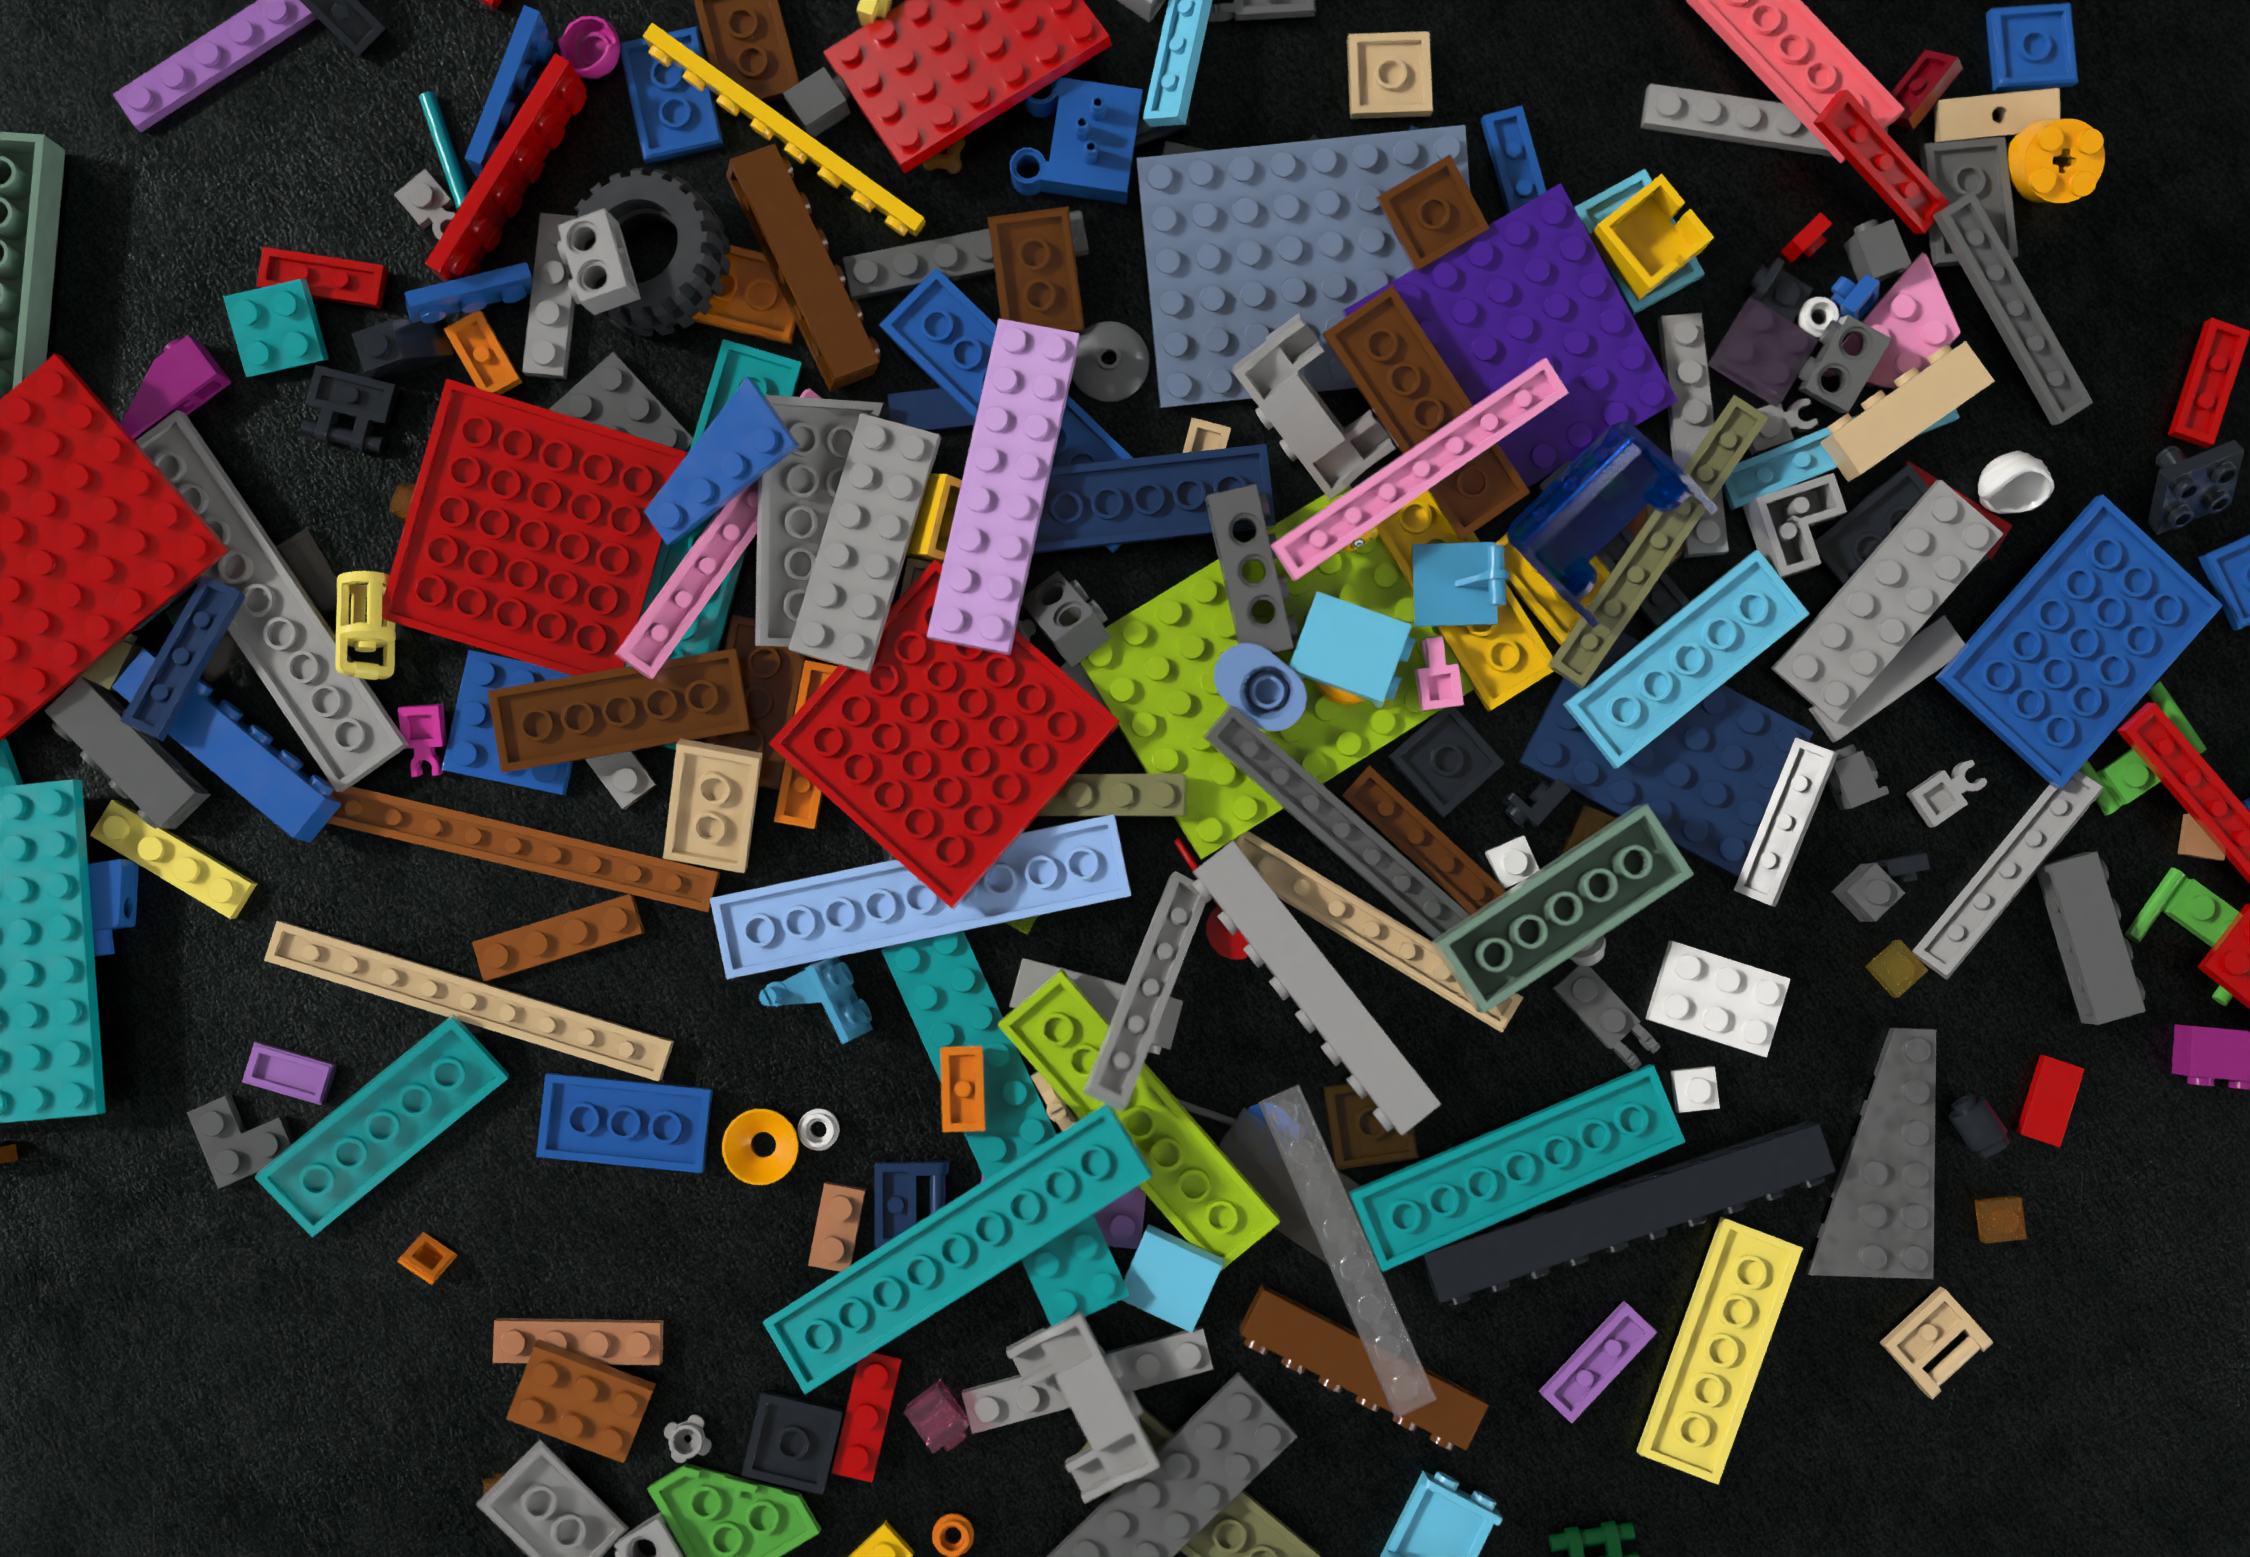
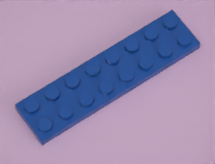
M935 268L879 326L923 371L976 420L997 326L942 272ZM1069 395L1067 396L1052 467L1133 458ZM1121 545L1105 547L1113 554Z

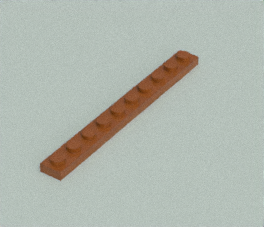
M350 786L343 792H336L334 789L331 793L342 805L327 822L329 824L700 911L711 912L712 910L710 898L715 897L721 872Z

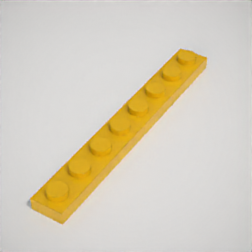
M651 23L643 37L648 46L651 47L648 53L655 60L667 68L671 63L685 71L682 78L697 90L703 92L705 87L713 91L719 96L716 102L734 116H737L739 111L753 120L750 127L768 140H771L773 135L787 144L783 150L801 164H804L808 159L820 168L817 174L835 188H838L840 184L854 192L851 199L868 212H871L874 207L887 216L884 222L902 236H905L907 232L915 237L918 236L925 226L923 216L654 23Z

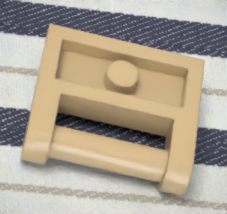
M1939 1287L1881 1340L1880 1344L1908 1373L1916 1385L1930 1399H1934L1941 1392L1939 1387L1976 1352L1979 1350L1984 1352L1993 1342L1949 1292ZM1964 1331L1967 1337L1927 1374L1922 1368L1957 1335Z

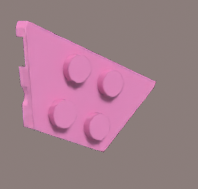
M1923 252L1915 258L1912 264L1861 321L1892 339L1864 386H1878L1885 392H1893L1898 388L1894 380L1914 366L1919 373L1929 367L1931 364L1927 357L1947 343L1950 345L1960 334L1959 327L1930 261ZM1851 333L1842 343L1844 351L1848 355L1854 356L1860 350V340L1855 334ZM1827 369L1822 374L1826 377H1831L1833 375L1838 376L1837 373L1831 369Z

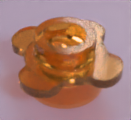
M964 138L945 148L948 151L946 155H941L939 152L924 161V167L930 171L936 168L947 169L952 174L960 171L962 168L960 152L965 147Z

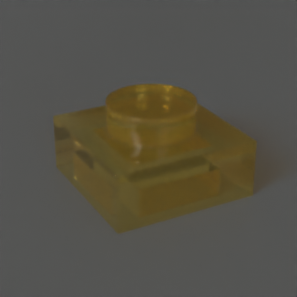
M1894 940L1866 966L1870 973L1894 998H1899L1928 971L1901 940Z

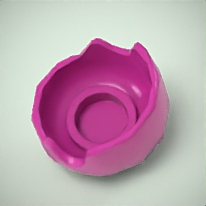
M581 16L570 23L563 36L558 39L561 57L571 63L581 78L599 79L609 74L618 63L620 42L617 32L610 23L600 17Z

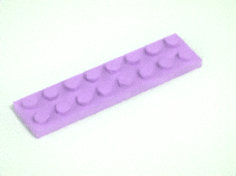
M998 319L927 637L930 640L1004 655L1011 654L1079 347V333Z

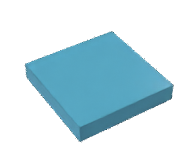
M1148 1224L1124 1279L1130 1296L1121 1300L1192 1333L1225 1259Z

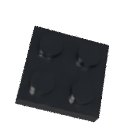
M1455 707L1440 710L1388 756L1390 761L1441 818L1450 813L1505 764Z
M763 1390L741 1476L823 1495L844 1409Z

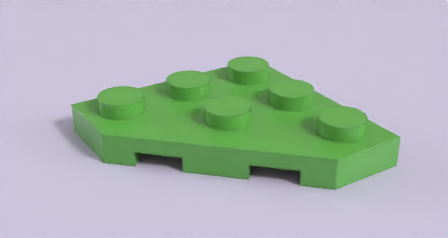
M688 1463L648 1487V1491L686 1557H780L814 1537L821 1530L800 1492Z

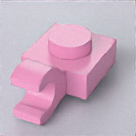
M1443 637L1427 638L1421 641V651L1426 668L1414 670L1420 711L1464 705L1458 664L1446 665Z

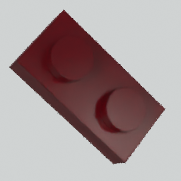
M1925 50L1890 93L1905 109L1901 116L1891 124L1914 130L1963 69L1959 58Z

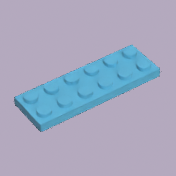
M1755 550L1563 705L1613 768H1619L1807 617L1809 612L1759 550Z

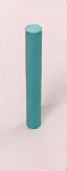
M431 91L425 92L419 96L458 210L469 192L436 95Z

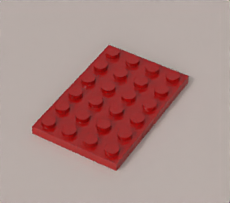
M906 0L888 11L885 19L877 18L873 24H867L823 51L832 69L841 78L850 95L905 174L1112 46L1109 34L1083 0Z

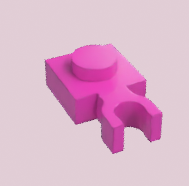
M431 704L399 707L400 732L409 744L406 748H414V758L411 760V777L423 774L421 767L423 760L430 762L432 776L442 774V760L436 753V747L447 745L444 705Z

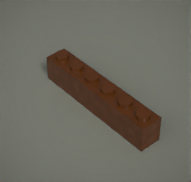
M775 143L730 159L726 177L829 391L837 390L874 375L881 358L879 346L873 336H867L862 326L863 315L855 300L850 301L844 288L846 281L843 271L837 263H832L827 253L828 242L820 227L815 228L809 216L811 215V207L804 192H798L792 180L794 173L790 161L785 155H780Z
M1263 1284L1260 1285L1239 1327L1241 1335L1246 1337L1244 1344L1264 1355L1267 1354L1268 1350H1271L1283 1356L1281 1363L1301 1374L1304 1373L1305 1369H1308L1320 1375L1318 1382L1338 1393L1341 1392L1342 1388H1345L1357 1394L1355 1401L1374 1412H1378L1379 1408L1382 1407L1394 1413L1393 1420L1411 1431H1415L1417 1426L1431 1432L1430 1439L1448 1450H1452L1454 1445L1467 1450L1489 1406L1480 1395Z

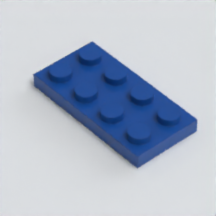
M525 5L519 16L465 156L467 163L477 178L539 80L536 76L541 64L547 65L552 55L553 42L550 41L551 37L540 11Z
M546 1073L536 1157L703 1173L705 1171L713 1089Z

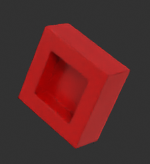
M1822 213L1818 214L1781 252L1791 262L1802 253L1809 258L1827 241L1821 234L1832 223Z

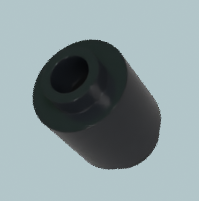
M1973 1093L1967 1094L1951 1105L1953 1111L1949 1114V1119L1970 1151L1977 1152L1980 1158L1990 1157L2009 1144L2010 1141L2006 1136L2008 1130L1985 1096L1975 1097Z

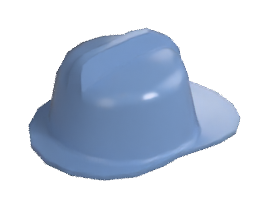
M1242 643L1231 646L1221 654L1215 665L1214 682L1217 692L1230 706H1234L1249 721L1262 730L1276 732L1287 729L1300 719L1305 710L1307 699L1304 683L1291 668L1271 651L1258 644Z

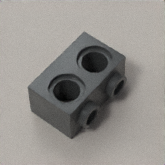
M1850 315L1840 317L1838 322L1831 320L1819 340L1824 346L1816 358L1810 356L1799 373L1798 378L1803 381L1798 390L1839 413L1849 412L1892 339ZM1848 333L1855 334L1860 340V350L1854 356L1848 355L1842 346L1843 339ZM1827 369L1835 371L1839 377V385L1833 392L1826 391L1821 385V376Z
M1057 571L1023 596L1022 606L1035 625L1072 668L1111 639L1102 624L1108 619L1094 600L1087 604L1086 601L1089 597L1077 580L1074 579L1069 583Z

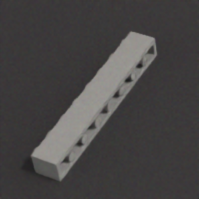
M1233 841L1192 872L1197 878L1191 883L1206 903L1214 899L1223 911L1217 916L1232 936L1239 931L1248 942V945L1243 948L1245 953L1257 968L1263 964L1267 966L1274 975V978L1269 981L1271 986L1284 1001L1291 997L1300 1008L1295 1013L1297 1019L1309 1033L1316 1029L1326 1043L1321 1046V1049L1335 1066L1342 1062L1352 1075L1346 1079L1361 1099L1367 1095L1378 1107L1372 1113L1387 1132L1394 1128L1399 1134L1403 1135L1441 1105Z

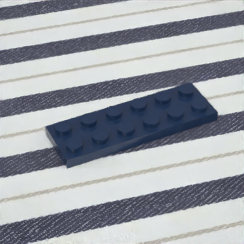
M1267 444L1052 467L1033 554L1213 535L1205 502L1206 496L1254 484L1257 486L1258 494L1265 493L1268 500L1270 517L1264 518L1266 529L1275 528L1276 522ZM1238 521L1232 528V532L1254 530V527L1247 521Z

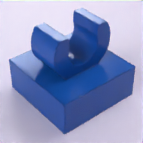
M1865 274L1859 283L1855 285L1849 279L1841 276L1831 288V291L1835 293L1831 297V301L1841 307L1840 317L1850 315L1862 321L1879 300L1880 281Z

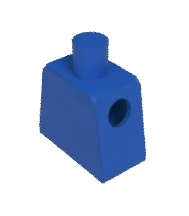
M119 859L88 864L94 957L115 954L112 930L130 928L136 924L139 865L132 860Z

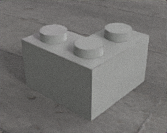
M1834 473L1757 497L1743 506L1757 550L1762 553L1782 579L1805 572L1821 564L1809 527L1831 521L1847 512Z

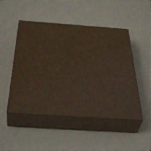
M1349 1083L1323 1087L1337 1170L1419 1158L1414 1126L1403 1135L1399 1134L1394 1128L1387 1132L1372 1112L1378 1107L1368 1095L1361 1099Z

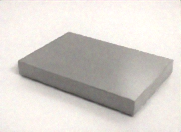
M541 1440L477 1502L478 1507L529 1557H602L629 1529Z

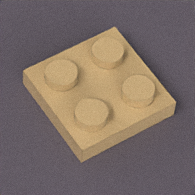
M1429 32L1348 35L1350 119L1431 116L1433 104Z

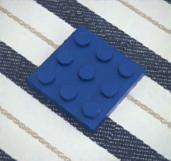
M468 650L442 770L566 796L573 762L501 773L487 691L570 677L572 675L525 661Z

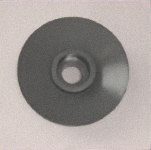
M1100 322L1091 325L1079 334L1080 342L1072 379L1085 395L1101 402H1117L1130 397L1139 390L1148 374L1149 353L1146 344L1136 331L1118 322ZM1106 352H1112L1116 355L1117 360L1115 363L1107 365L1102 362V355Z

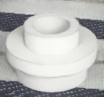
M1825 297L1809 299L1803 304L1798 313L1800 328L1805 334L1814 338H1821L1831 320L1838 322L1840 318L1839 310L1835 303ZM1813 312L1820 313L1823 316V324L1818 325L1813 322Z
M825 1109L810 1110L803 1115L798 1124L799 1139L807 1148L816 1151L825 1150L832 1146L840 1132L837 1118L833 1113ZM819 1121L825 1124L827 1131L824 1136L818 1137L813 1134L812 1125L815 1122Z

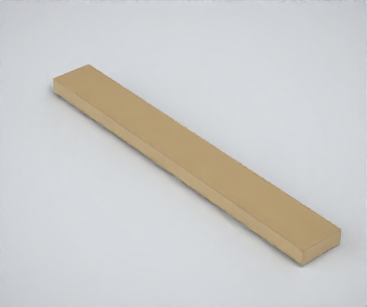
M1249 831L1233 840L1279 899L1503 1033L1522 1001V996L1514 993L1486 1013L1477 1012L1431 944V941Z

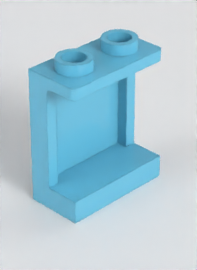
M1317 591L1289 668L1298 675L1301 681H1304V678L1311 679L1372 701L1375 707L1381 709L1385 699L1394 700L1401 677L1394 675L1399 660L1407 663L1415 639L1408 637L1412 625Z
M1422 1471L1380 1557H1478L1493 1525L1499 1526L1503 1518L1499 1511L1494 1508L1496 1501L1476 1490L1473 1491L1472 1495H1469L1458 1489L1459 1482L1447 1474L1437 1471L1435 1476Z

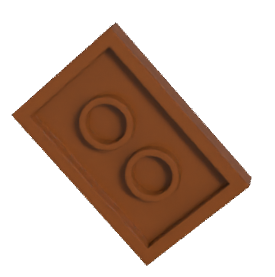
M538 1339L506 1419L624 1463L656 1384Z

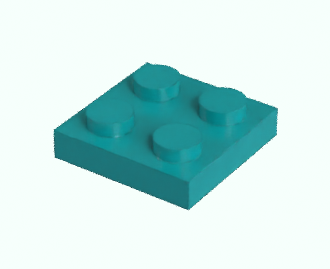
M297 279L223 296L246 377L329 360L307 279Z

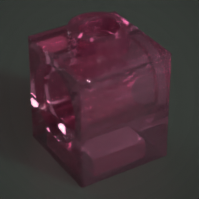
M941 1379L910 1401L904 1410L905 1415L932 1453H935L942 1447L949 1451L967 1436L964 1431L968 1428V1416Z

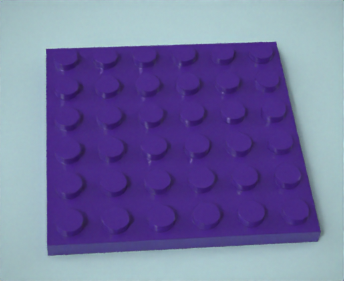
M1561 183L1488 225L1490 229L1423 268L1417 271L1415 269L1409 271L1343 310L1344 315L1347 317L1393 285L1473 406L1540 360L1547 358L1569 393L1497 442L1527 488L1551 475L1569 459L1571 462L1579 459L1678 401Z

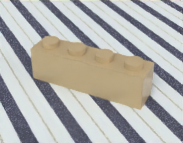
M1966 341L1954 349L1947 343L1927 357L1931 364L1929 367L1919 373L1914 366L1894 380L1898 387L1896 390L1886 396L1881 389L1860 404L1865 410L1854 419L1847 413L1827 427L1831 435L1820 443L1848 482L1863 474L1994 382L1992 376Z

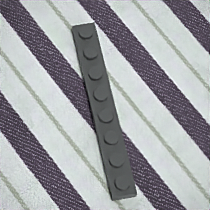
M1229 705L1205 733L1203 738L1433 940L1470 916L1234 706Z

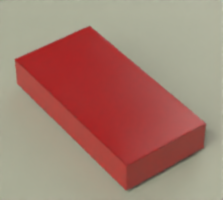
M2040 1055L2015 1133L2060 1147L2085 1069Z

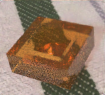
M2007 1196L1975 1200L1980 1242L1995 1243L2027 1239L2021 1197Z

